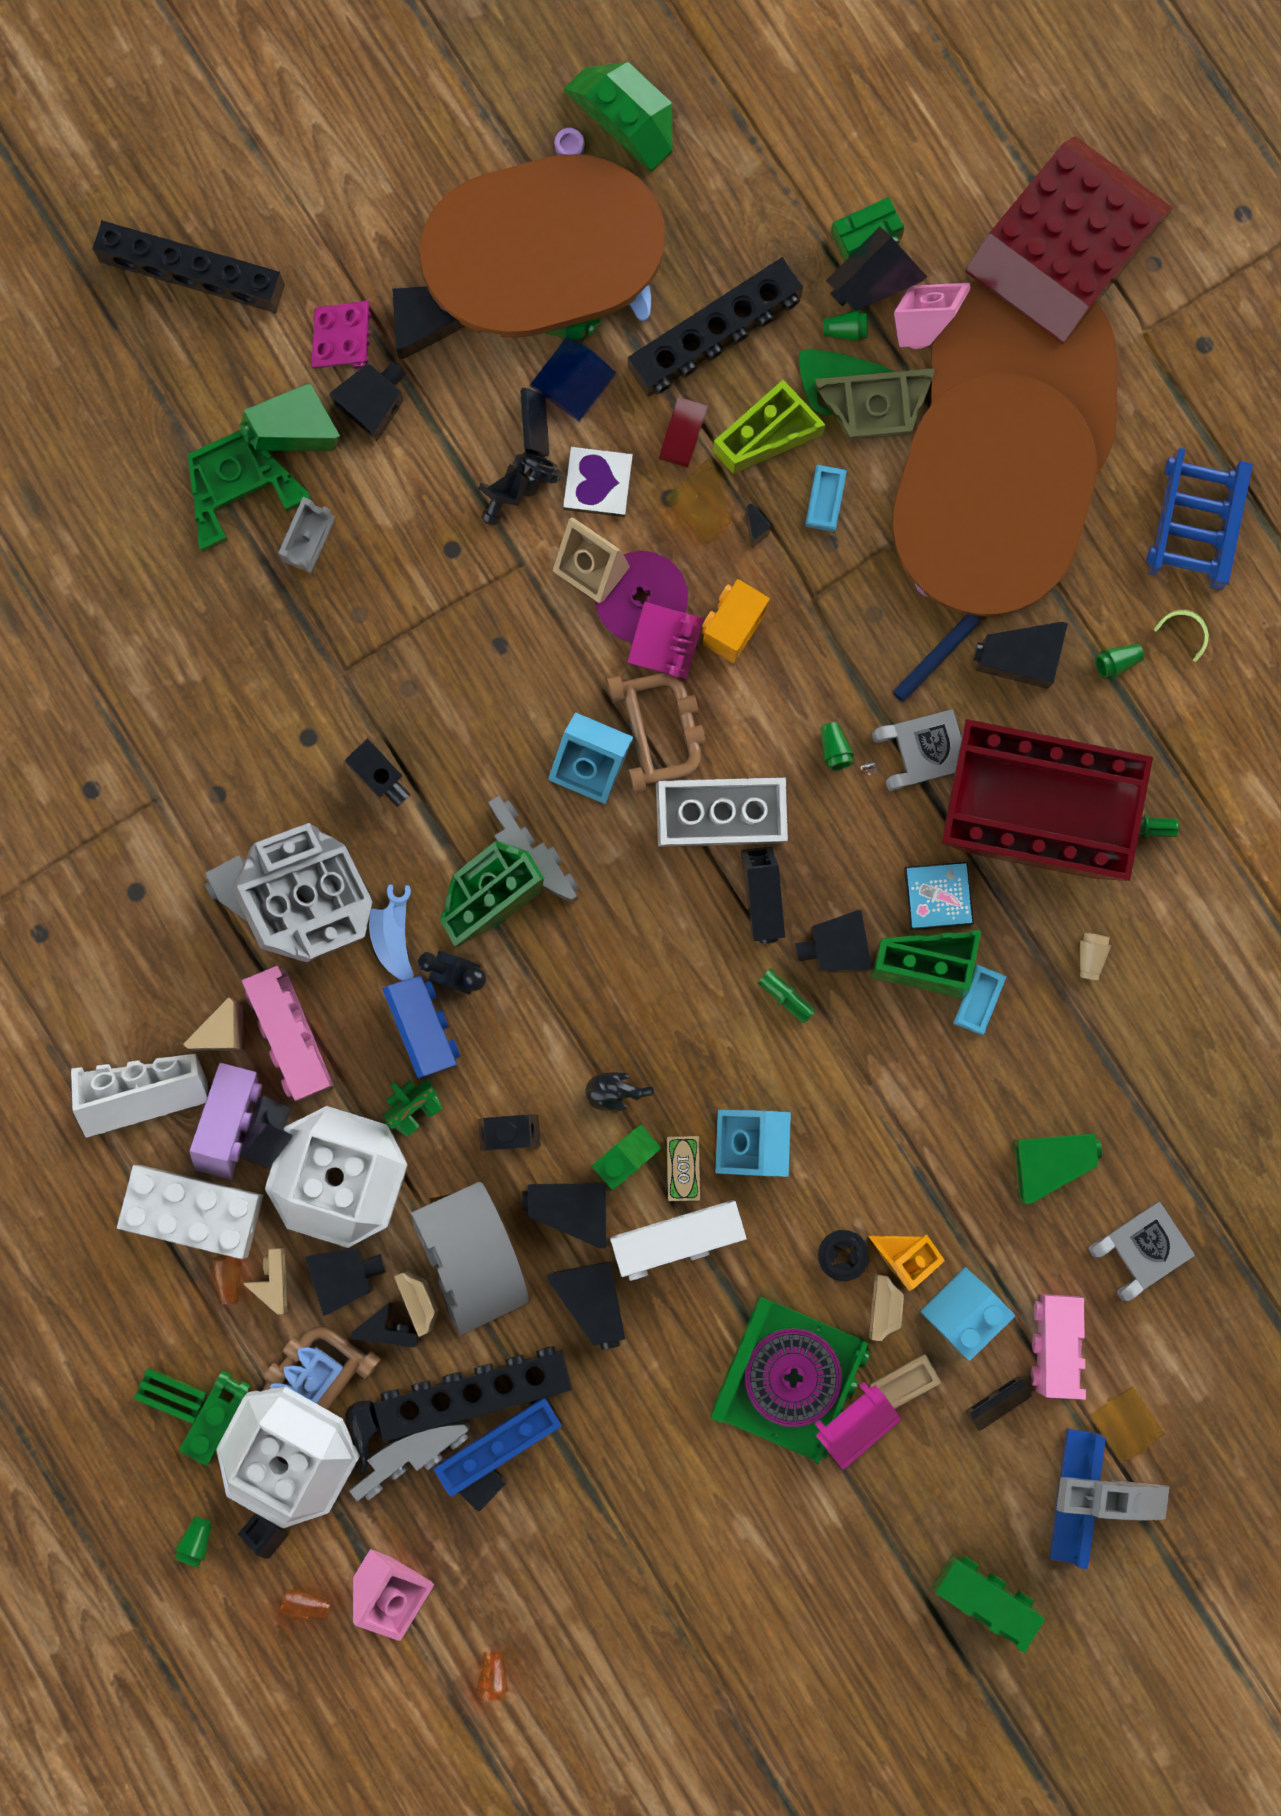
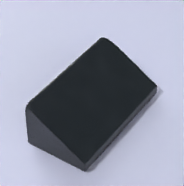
M522 388L520 393L525 453H532L541 457L548 456L550 452L545 396L528 388Z
M1015 1377L968 1408L966 1413L977 1430H983L1031 1397L1028 1385L1021 1377Z

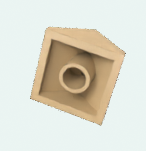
M570 518L552 571L598 603H601L621 580L630 566L619 548L576 519Z
M228 997L183 1045L187 1049L195 1051L244 1050L243 1005L239 1001Z

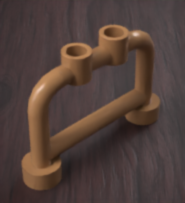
M669 673L656 674L621 682L620 676L607 679L612 703L621 701L626 703L640 767L628 769L633 794L645 792L647 784L691 774L698 767L701 760L699 744L705 743L702 725L695 726L692 714L698 713L695 695L688 696L683 682L678 677L669 675ZM660 686H669L675 694L677 711L681 719L683 736L689 757L683 764L654 770L636 692Z
M318 1326L309 1329L300 1340L293 1337L282 1351L287 1357L280 1366L273 1363L262 1378L267 1384L262 1391L270 1389L271 1384L285 1383L287 1378L284 1374V1367L296 1366L300 1362L297 1353L298 1348H310L316 1340L323 1339L349 1358L341 1372L316 1403L327 1410L355 1372L366 1380L378 1366L381 1358L372 1351L366 1356L334 1330Z

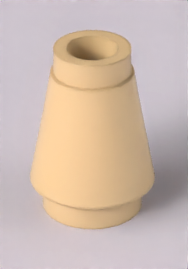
M1084 933L1083 940H1080V977L1099 980L1111 945H1108L1110 937Z

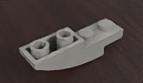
M500 796L488 802L504 828L503 831L495 835L496 841L528 851L544 877L542 888L570 902L576 901L578 898L575 891L579 887L570 873L564 876L558 865L562 863V860L552 846L547 849L543 842L532 849L530 845L534 844L535 841L526 827L522 829L518 827L514 818L518 817V814L511 802L508 800L503 803Z
M454 1422L398 1438L369 1457L367 1461L374 1470L354 1485L349 1492L356 1501H359L364 1496L367 1500H370L383 1489L380 1483L391 1476L395 1480L409 1469L406 1464L408 1461L416 1471L423 1466L429 1470L442 1459V1456L439 1454L448 1446L454 1450L468 1439L465 1433L469 1430L470 1425L467 1422Z
M1061 1477L1057 1510L1063 1513L1093 1515L1098 1518L1163 1520L1166 1519L1169 1486L1110 1480L1109 1482Z

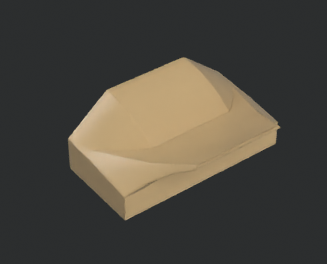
M410 1270L394 1276L418 1337L429 1333L434 1328L439 1309L427 1280Z
M875 1273L869 1338L876 1341H882L890 1333L900 1329L902 1322L904 1294L895 1287L889 1276L885 1274Z

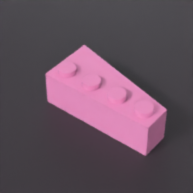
M277 965L241 980L246 990L245 995L252 1010H255L259 1019L257 1021L259 1030L263 1038L268 1039L272 1050H269L272 1062L276 1068L280 1067L285 1078L281 1080L287 1097L293 1096L294 1101H301L334 1087L287 970Z

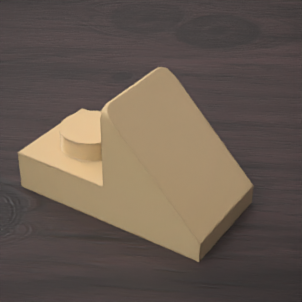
M286 1247L268 1249V1255L263 1258L264 1275H269V1281H251L244 1283V1285L276 1314H285L288 1312Z

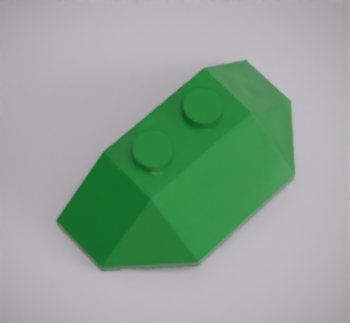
M629 62L585 67L564 88L566 94L650 173L672 153V102Z
M501 841L493 842L452 876L446 897L445 910L442 911L440 921L454 946H460L500 925L541 892L544 877L528 851Z

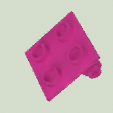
M369 301L315 308L312 368L353 364V368L361 369L369 363V358H367V346L370 345V340L367 337L370 336L369 319L371 318Z
M644 602L627 663L687 679L704 618Z

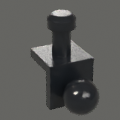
M509 464L503 478L492 485L480 483L478 489L491 499L487 511L484 510L481 518L483 522L491 526L499 524L501 519L499 513L503 503L519 506L522 496L530 497L536 494L539 489V481L526 476V474L518 471L514 465Z
M438 951L437 957H435L432 953L424 952L418 959L420 970L425 972L431 971L428 981L450 987L468 995L471 994V991L482 989L486 983V975L480 969L481 965L459 956Z

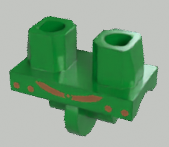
M428 1079L417 1087L411 1080L402 1087L394 1081L390 1084L394 1093L386 1099L391 1108L382 1115L392 1130L396 1128L408 1137L419 1127V1124L411 1116L412 1113L421 1107L430 1118L438 1113L442 1106L436 1096L437 1092Z

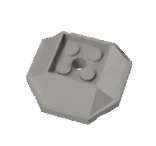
M310 823L254 843L249 849L233 888V893L261 949L307 963L356 943L365 937L366 925L373 901L346 846L333 837L320 832L317 827ZM296 893L302 895L306 903L301 902Z

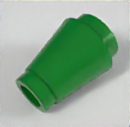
M857 310L831 316L830 318H823L824 337L830 336L832 338L859 342L860 338H868L867 313H860Z
M1138 643L1101 650L1099 655H1096L1095 666L1102 678L1114 679L1143 661L1144 652Z
M831 722L823 725L820 730L824 764L828 765L830 771H839L850 767L853 764L852 758L854 753L839 724Z
M194 1516L174 1549L177 1551L174 1559L199 1568L201 1560L205 1561L213 1522Z

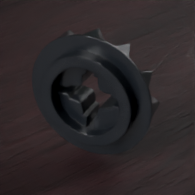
M517 454L513 461L518 471L544 483H557L562 476V472L555 463L536 454Z
M837 1230L825 1236L818 1249V1262L823 1272L830 1278L837 1281H851L865 1271L869 1262V1250L866 1242L857 1233L849 1230ZM834 1245L843 1250L850 1248L852 1245L854 1246L848 1255L851 1259L850 1262L853 1264L852 1267L844 1261L833 1266L838 1256L836 1249L833 1247Z

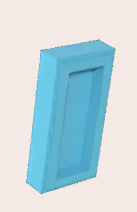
M816 465L805 527L830 532L836 531L847 470Z
M976 965L973 971L970 991L962 999L953 1024L984 1035L1007 976Z

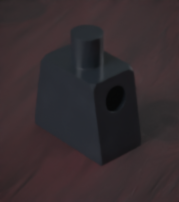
M391 362L382 373L377 371L372 365L367 364L335 388L329 395L337 408L377 442L404 400L401 391L396 385L406 374L394 362Z
M368 738L344 760V763L378 798L385 794L398 807L411 795L398 782L402 774ZM382 770L388 776L387 782L380 784L374 778V773Z
M856 910L811 927L812 940L795 943L798 962L816 959L818 972H868L872 970L861 910Z
M538 1114L478 1119L480 1151L541 1146Z
M360 1247L317 1253L305 1257L323 1316L373 1291L370 1278L386 1273L382 1255L379 1254L364 1259Z

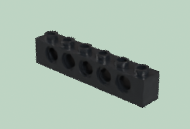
M101 220L92 248L100 263L273 313L277 312L285 287L280 271Z
M781 257L628 357V368L648 397L655 392L659 395L672 386V381L680 376L685 378L694 373L698 368L697 365L704 360L712 361L723 353V348L733 342L736 345L748 337L749 331L757 326L760 328L765 327L774 320L775 314L783 309L789 311L798 305L803 286L784 258ZM771 292L776 298L772 301H765L761 298L760 294ZM739 308H744L750 312V315L741 318L735 314V311ZM713 325H720L725 331L721 334H713L709 328ZM693 341L699 345V348L695 351H688L683 345L686 342ZM662 358H669L674 364L669 368H663L657 362Z
M550 1346L537 1350V1356L524 1359L523 1354L505 1359L506 1365L493 1368L492 1363L475 1367L474 1374L462 1377L461 1372H455L443 1376L442 1383L431 1385L430 1380L411 1385L412 1391L400 1394L399 1389L381 1393V1399L374 1403V1408L383 1442L572 1390L573 1386L563 1349L556 1351L555 1346ZM537 1366L544 1371L545 1378L542 1382L532 1383L527 1379L526 1372L530 1367ZM498 1376H509L513 1381V1388L508 1392L498 1390L495 1385V1380ZM472 1383L477 1384L482 1390L481 1398L474 1401L469 1400L464 1393L465 1386ZM438 1392L446 1393L450 1397V1406L446 1409L437 1408L433 1402L434 1394ZM406 1401L415 1402L419 1407L418 1416L413 1418L407 1417L402 1411L403 1403Z

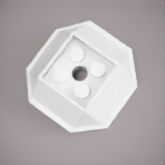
M326 1106L284 1127V1131L291 1133L293 1136L273 1162L265 1190L287 1229L349 1248L389 1226L408 1167L389 1125ZM335 1167L341 1169L344 1174V1180L339 1186H333L328 1180L329 1171Z
M288 1387L273 1388L260 1392H247L216 1449L226 1496L281 1528L328 1514L360 1457L342 1418ZM277 1456L284 1458L288 1464L281 1463Z

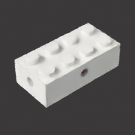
M133 1165L117 1229L244 1259L249 1256L264 1195L148 1166Z

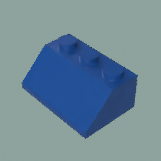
M418 976L383 987L382 990L417 1077L425 1080L459 1066L456 1059L461 1057L455 1040L448 1041L444 1029L449 1028L443 1010L436 1011L432 1000L436 999L437 995L431 981L425 982L422 976Z

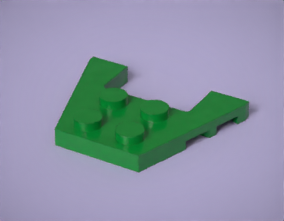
M240 430L187 454L195 505L198 545L202 552L228 541L215 512L269 485H274L287 512L299 507L303 497L312 500L309 493L266 450H255L251 442H247L243 438Z

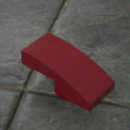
M678 397L659 455L660 460L689 468L706 416L707 405Z

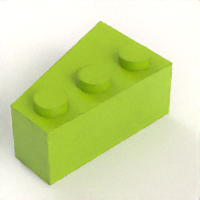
M782 380L714 440L712 452L734 474L823 436L825 424L795 391Z

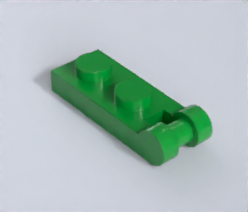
M224 1370L218 1376L213 1389L179 1449V1452L205 1466L210 1464L243 1397L252 1386L245 1381L240 1383L232 1379V1374ZM224 1389L234 1394L231 1402L221 1397Z

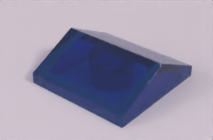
M566 337L531 382L530 387L580 422L614 378L616 372L591 349Z

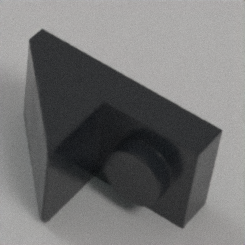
M265 1096L258 1097L239 1157L263 1168H269L292 1139L293 1135L284 1131L290 1107Z
M391 1302L351 1333V1339L416 1347L419 1337L416 1331H412V1325L394 1323L393 1328H388Z

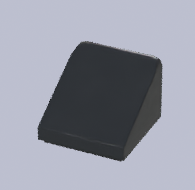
M750 503L746 509V520L750 543L753 548L769 535L771 524Z
M256 1513L238 1533L257 1556L269 1559L288 1537V1533L283 1528Z

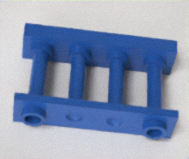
M1179 448L1173 457H1168L1165 465L1164 475H1168V481L1155 544L1149 547L1146 557V564L1150 565L1148 575L1155 576L1161 569L1162 564L1205 573L1207 577L1211 578L1209 588L1222 590L1229 584L1253 464L1240 461L1229 472L1183 463L1186 449ZM1180 475L1224 484L1225 488L1229 489L1227 500L1224 499L1220 502L1178 493ZM1174 505L1219 514V518H1223L1221 530L1217 529L1215 532L1171 522ZM1168 534L1213 544V547L1217 548L1215 559L1205 561L1165 552Z

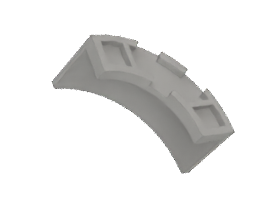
M477 1182L411 1212L414 1230L431 1266L437 1264L439 1266L436 1268L441 1279L438 1281L443 1295L446 1310L459 1335L469 1332L529 1302L527 1288L517 1257L498 1212L483 1183Z

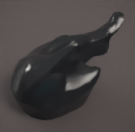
M610 1072L592 1077L586 1085L585 1094L591 1106L596 1109L622 1111L627 1108L622 1102L623 1099L632 1098L637 1101L641 1097L653 1095L654 1089L653 1087L640 1088L630 1083L622 1082L621 1080L629 1077L627 1073Z
M370 1400L353 1403L345 1413V1424L353 1445L356 1446L360 1454L361 1474L365 1473L368 1467L367 1457L370 1454L369 1440L380 1429L374 1404Z

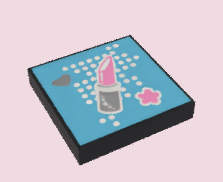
M968 862L904 868L910 930L974 925Z

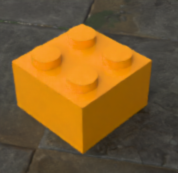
M739 579L736 580L733 587L729 584L725 587L718 599L720 601L717 606L719 608L718 611L715 613L711 610L702 625L703 629L701 631V634L704 635L702 645L735 664L765 616L770 601L769 597Z

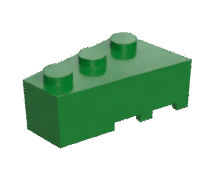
M981 930L956 934L950 932L933 936L916 935L882 938L876 949L871 978L964 999L971 987Z
M952 1554L932 1586L935 1593L970 1617H974L988 1626L989 1630L996 1635L1000 1634L1013 1642L1016 1648L1025 1654L1045 1621V1618L1039 1611L1032 1606L1035 1600L1020 1590L1016 1594L1005 1588L1007 1582L994 1573L990 1572L987 1577L979 1572L977 1569L980 1565L963 1554L959 1559Z

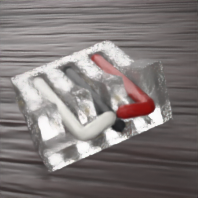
M875 761L863 763L864 766H861L862 773H866V776L877 773Z

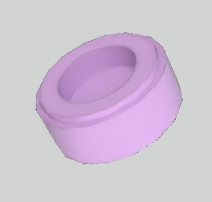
M565 128L559 131L554 141L556 154L582 155L585 149V141L581 132L574 128Z

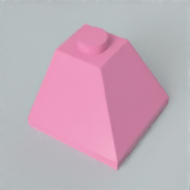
M970 283L914 285L909 287L894 312L899 347L922 349L929 346L957 314L970 290Z
M370 1549L353 1577V1623L358 1627L401 1641L434 1584L393 1557Z

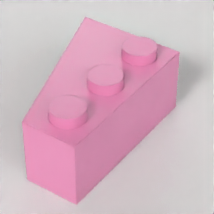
M1040 1294L1039 1301L1034 1303V1320L1039 1322L1038 1334L1034 1333L1032 1340L1033 1353H1037V1366H1032L1031 1385L1036 1386V1391L1045 1397L1086 1400V1389H1080V1372L1085 1370V1359L1081 1358L1082 1340L1085 1339L1084 1298L1079 1296Z

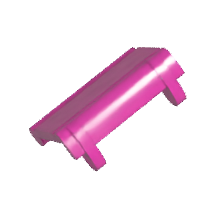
M863 1382L859 1387L865 1393L826 1427L820 1420L815 1423V1426L820 1431L816 1437L842 1470L848 1467L902 1420L876 1385L870 1389Z

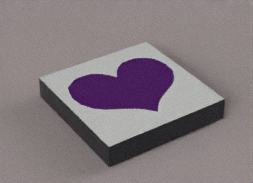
M571 447L563 509L625 517L633 454Z

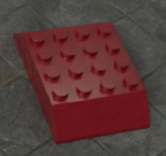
M1074 136L1060 146L990 231L965 269V272L1061 344H1064L1172 211L1173 207Z
M966 719L941 843L969 854L1092 879L1130 881L1153 757Z

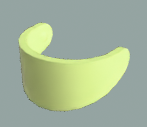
M1175 610L1166 614L1153 629L1155 632L1161 628L1168 618L1176 615L1191 616L1201 624L1204 630V643L1193 659L1196 662L1208 644L1209 634L1204 620L1198 614L1189 610Z

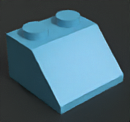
M575 712L563 734L548 780L606 804L625 761L633 737Z
M718 1110L715 1173L788 1177L791 1112Z
M966 1267L920 1310L925 1318L968 1361L978 1354L1015 1317L1014 1313Z

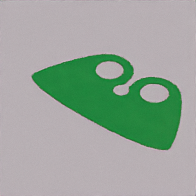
M805 349L799 352V367L806 397L814 411L822 415H832L829 408H823L819 405L817 401L819 393L815 388V379L895 372L884 366L840 353L817 349Z

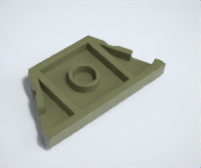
M934 368L815 379V388L849 440L911 435L935 372Z

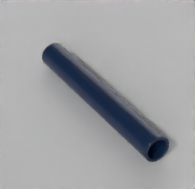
M966 615L894 689L893 695L904 703L979 625L980 620L978 617Z

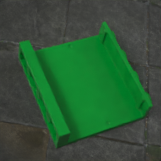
M759 1296L710 1412V1418L720 1423L724 1421L808 1457L819 1465L821 1458L827 1459L829 1452L816 1437L820 1432L815 1426L817 1421L805 1426L788 1427L776 1424L760 1414L752 1404L746 1390L745 1369L755 1346L763 1338L778 1330L789 1328L803 1329L825 1340L835 1352L842 1374L841 1389L835 1404L826 1415L819 1419L826 1427L845 1411L842 1409L846 1397L852 1398L858 1384V1380L854 1379L858 1367L864 1368L870 1355V1350L866 1349L868 1343L865 1340ZM793 1368L790 1374H785L784 1379L790 1382V1386H795L796 1381L802 1380V1376L798 1375L796 1369Z

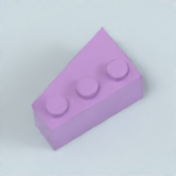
M219 1063L190 1148L195 1171L232 1180L242 1149L243 1137L248 1130L252 1118L251 1108L253 1102L257 1103L262 1089V1084H258L257 1072Z

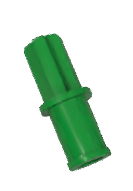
M1144 814V817H1142L1139 836H1143V839H1147L1148 836H1178L1179 822L1177 819L1149 818L1148 814Z
M771 968L757 982L758 985L762 986L778 1001V1006L780 1004L784 1006L801 1023L807 1022L814 1014V1008L794 991L795 987L792 986L791 988Z

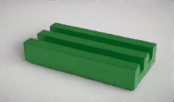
M147 1368L134 1399L193 1424L208 1392ZM153 1378L196 1396L198 1399L196 1402H193L150 1384V1380ZM146 1390L193 1409L192 1413L150 1397L145 1392Z

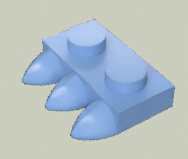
M308 1347L298 1348V1357L303 1365L301 1367L294 1365L285 1366L284 1374L289 1383L287 1385L281 1383L271 1384L270 1389L288 1387L310 1401L317 1403L341 1372L343 1366L317 1347L315 1349Z

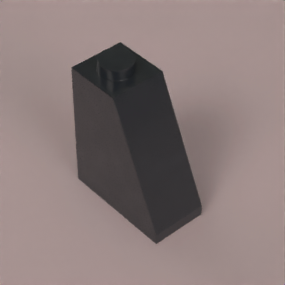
M879 226L826 281L834 289L830 295L842 307L848 303L857 311L921 283L927 276L897 242Z
M427 286L392 289L396 350L399 359H405L466 327L460 324L458 319L440 308L428 291Z
M1056 622L988 634L982 643L977 642L974 651L973 661L978 662L976 671L1049 689L1054 683L1068 623Z
M772 846L741 850L750 929L753 940L764 944L774 943L779 938H785L777 859Z
M606 1183L528 1184V1191H522V1210H528V1217L595 1247L606 1248Z
M611 1261L548 1273L549 1283L593 1346L600 1344L601 1350L620 1346L619 1340L625 1339Z

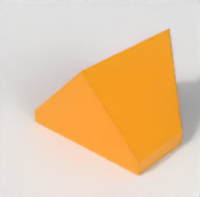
M927 1234L923 1237L868 1236L897 1280L907 1291L913 1290L945 1261Z

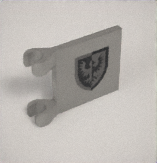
M953 709L894 725L879 727L872 732L873 741L877 744L894 738L897 739L906 773L893 775L886 780L889 791L955 774L962 738Z
M1160 1201L1088 1248L1093 1257H1102L1115 1248L1134 1277L1133 1281L1116 1291L1122 1301L1132 1300L1143 1290L1195 1256Z

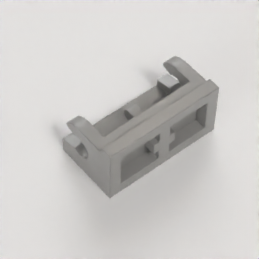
M305 497L302 498L278 552L283 562L312 573L336 519V516L332 515L330 509L325 506L320 508L314 505L312 500Z

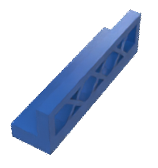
M541 1398L435 1465L433 1470L449 1496L452 1497L562 1425L546 1398Z
M1067 1428L1060 1478L1068 1477L1100 1481L1106 1437L1095 1432ZM1056 1502L1049 1558L1051 1560L1074 1563L1078 1568L1088 1569L1095 1516L1060 1512L1057 1510Z

